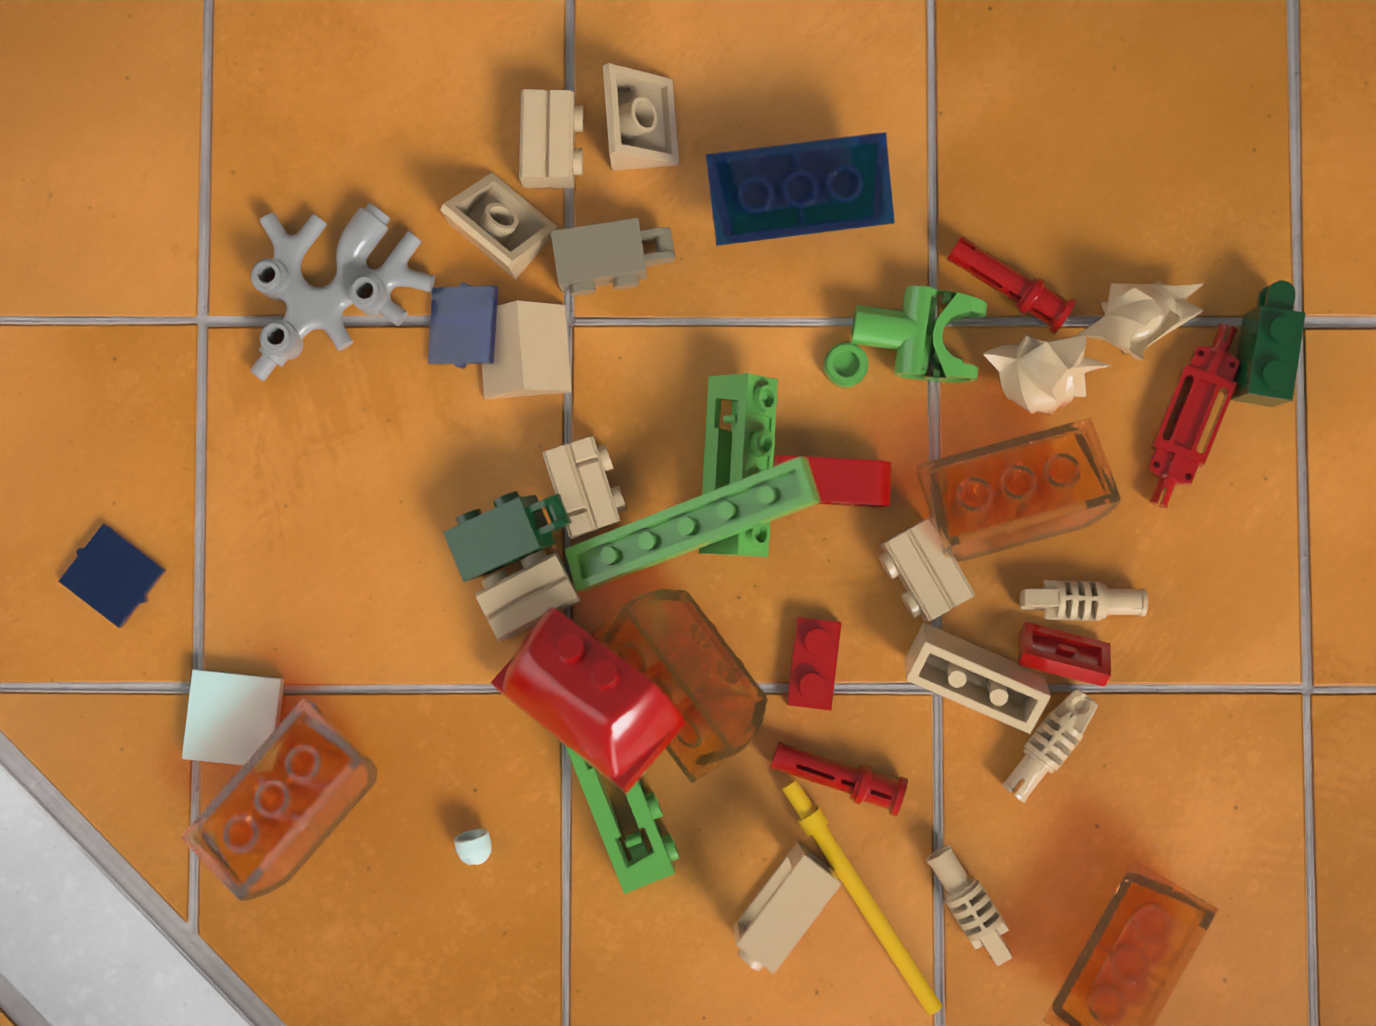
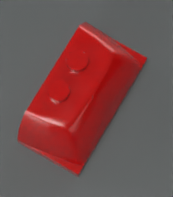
M554 607L546 610L528 632L517 653L491 681L496 690L626 794L686 724L680 712L657 685Z

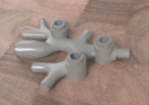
M368 203L365 209L361 207L358 209L340 236L336 252L337 274L334 280L329 285L315 287L303 278L301 262L306 252L327 224L312 214L297 234L290 235L286 232L275 213L264 216L260 223L273 244L274 258H267L257 262L251 272V281L254 287L268 298L283 300L287 310L283 320L270 321L262 328L260 333L261 347L258 350L263 354L251 368L250 372L265 381L277 364L283 367L287 360L296 358L302 352L304 346L303 338L315 329L325 330L338 351L349 347L353 340L343 325L342 314L348 306L353 304L367 315L376 316L381 314L399 326L405 320L408 312L392 301L390 297L392 290L399 286L432 292L435 275L412 270L407 265L408 260L422 241L407 231L379 269H370L366 264V259L389 228L386 225L390 218L377 207ZM275 272L274 279L266 283L268 274ZM373 288L372 296L362 299L364 290ZM284 332V340L280 344L275 345L276 336Z

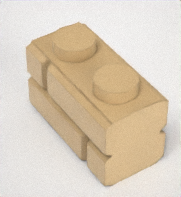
M524 89L521 91L519 179L523 187L575 188V175H583V148H575L576 132H584V105H576L574 91H545L539 89Z
M591 436L542 453L555 494L561 495L565 509L572 521L570 525L566 526L569 538H578L622 523L619 513L627 511L620 487L611 488L605 472L613 469L606 444L597 446L594 437Z
M931 517L918 522L880 544L884 553L879 556V560L891 579L899 577L907 591L901 594V598L914 618L921 615L923 621H931L976 595Z
M544 549L520 561L524 569L510 576L507 575L505 570H502L481 581L484 589L475 593V596L499 642L535 625L548 608L554 607L558 611H562L582 601L557 553L554 552L547 556Z

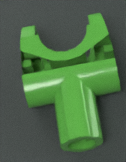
M908 286L905 288L902 311L856 305L850 343L897 350L893 373L897 377L940 383L976 381L979 367L962 363V359L954 357L947 351L943 343V330L945 325L952 321L963 320V318L986 317L987 303L979 298L960 292L938 290L928 286ZM942 295L941 303L948 305L934 321L937 297ZM930 357L935 370L931 372V377H926Z

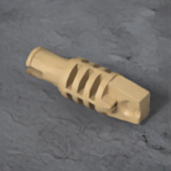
M1044 580L1043 589H1023L1020 591V609L1044 611V619L1100 621L1105 619L1107 615H1138L1144 617L1148 608V595L1145 588H1107L1106 584L1098 581Z
M1075 689L1052 712L1050 711L1029 738L1023 750L1026 755L1006 781H1003L1001 786L1012 793L1019 782L1024 779V783L1014 796L1025 803L1027 797L1048 771L1050 773H1053L1054 770L1057 771L1083 738V733L1098 708V704L1085 693Z
M950 845L941 847L930 854L926 861L931 865L947 891L944 896L946 898L945 902L975 950L984 945L997 966L1013 958L1011 950L1002 934L1009 931V927L980 881L974 877L969 878Z

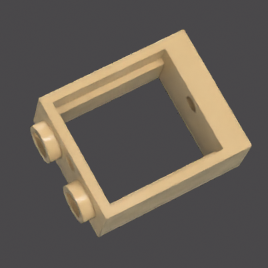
M797 842L733 926L736 945L740 948L737 954L757 971L764 966L773 974L842 884L834 869L800 842Z

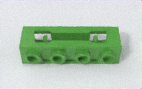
M749 373L708 377L702 495L773 467L778 379ZM721 399L732 401L731 415L723 416L724 423H731V432L720 428ZM770 522L699 548V554L768 557Z
M566 746L624 894L675 874V864L673 861L679 859L680 856L671 833L663 835L657 818L662 817L663 813L654 791L646 794L641 779H639L626 794L639 829L645 827L652 848L647 850L641 830L627 835L625 844L632 856V859L628 861L619 839L623 830L600 772Z

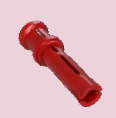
M964 236L960 237L946 259L1017 303L1015 307L1021 314L1028 312L1049 325V331L1053 334L1057 333L1077 303L1072 297L1066 300L1047 288L1045 280L1040 277L1039 279L1034 277L1031 280L1022 275L1011 266L974 245Z
M778 741L770 769H776L809 780L810 782L850 794L849 799L853 800V803L860 805L864 801L888 809L889 814L896 817L905 797L908 778L901 776L897 780L873 772L872 767L866 764L864 766L859 765L857 769Z

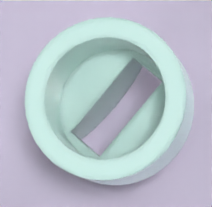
M486 828L469 830L457 835L453 839L456 852L465 864H482L492 852V843L489 831Z

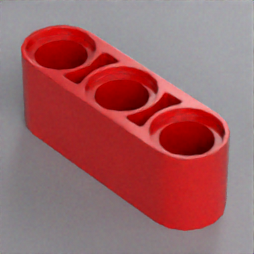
M774 455L773 467L800 456ZM801 456L808 460L821 501L817 504L890 507L892 462Z

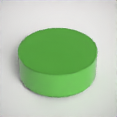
M848 342L837 344L829 350L823 364L825 376L837 387H853L859 384L865 377L869 365L868 358L863 349L856 344Z

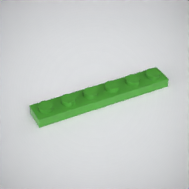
M800 456L566 548L565 553L576 591H588L815 505L821 501L808 460Z

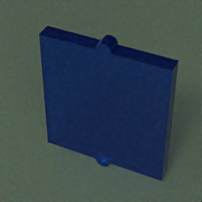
M462 282L459 287L432 288L428 364H454L461 369H464L467 364H494L498 303L497 286H471Z
M103 523L84 548L77 549V558L58 582L115 626L122 628L141 603L148 602V593L162 577L166 569L110 526Z

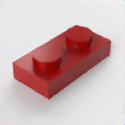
M796 617L786 705L832 711L842 622Z
M1024 621L1019 632L1018 665L1105 687L1111 677V645L1107 642Z

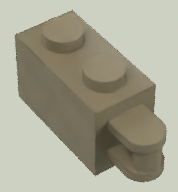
M638 218L550 231L558 284L562 292L569 291L571 296L589 295L596 292L597 286L611 284L617 290L637 287L640 285L639 280L647 279L646 266L665 264L676 260L671 228L661 227L640 231ZM655 241L657 252L644 254L642 243Z

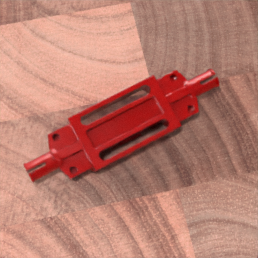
M1220 323L1212 346H1197L1189 364H1185L1180 372L1151 445V449L1154 452L1147 470L1156 478H1159L1149 500V503L1153 505L1158 504L1164 490L1158 507L1167 509L1175 485H1191L1198 467H1202L1206 463L1237 382L1233 381L1240 361L1228 353L1238 331L1234 326H1231L1227 331L1229 324ZM1185 379H1188L1190 381L1189 389L1184 401H1181L1173 420L1175 424L1169 439L1164 440L1163 432ZM1219 392H1222L1224 398L1203 451L1199 453L1197 451L1198 443Z

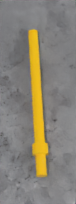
M797 779L788 782L781 789L800 818L797 822L806 836L812 835L927 1015L935 1014L942 1008V1003L826 826L829 823L827 817L819 806H813Z

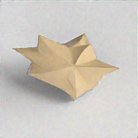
M1160 279L1153 284L1111 283L1108 301L1101 302L1105 316L1077 335H1086L1089 338L1104 340L1123 350L1125 355L1128 353L1135 360H1145L1143 352L1148 346L1204 311L1186 300L1204 283L1165 285Z
M1026 334L1020 345H1002L983 353L999 371L1001 386L1007 399L1016 402L1031 414L1042 412L1052 415L1059 406L1063 409L1069 404L1073 397H1086L1085 372L1111 366L1084 356L1086 335L1044 342Z

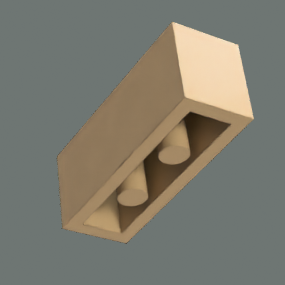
M924 622L904 659L907 681L1031 734L1051 697L1045 675L1018 665L1014 661Z

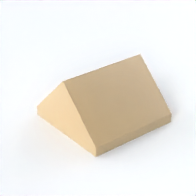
M611 63L603 65L609 154L612 171L667 167L679 164L673 79Z
M494 173L487 175L451 198L440 209L452 228L515 280L551 239L550 231L559 228Z
M516 300L478 312L485 400L572 393L565 305Z

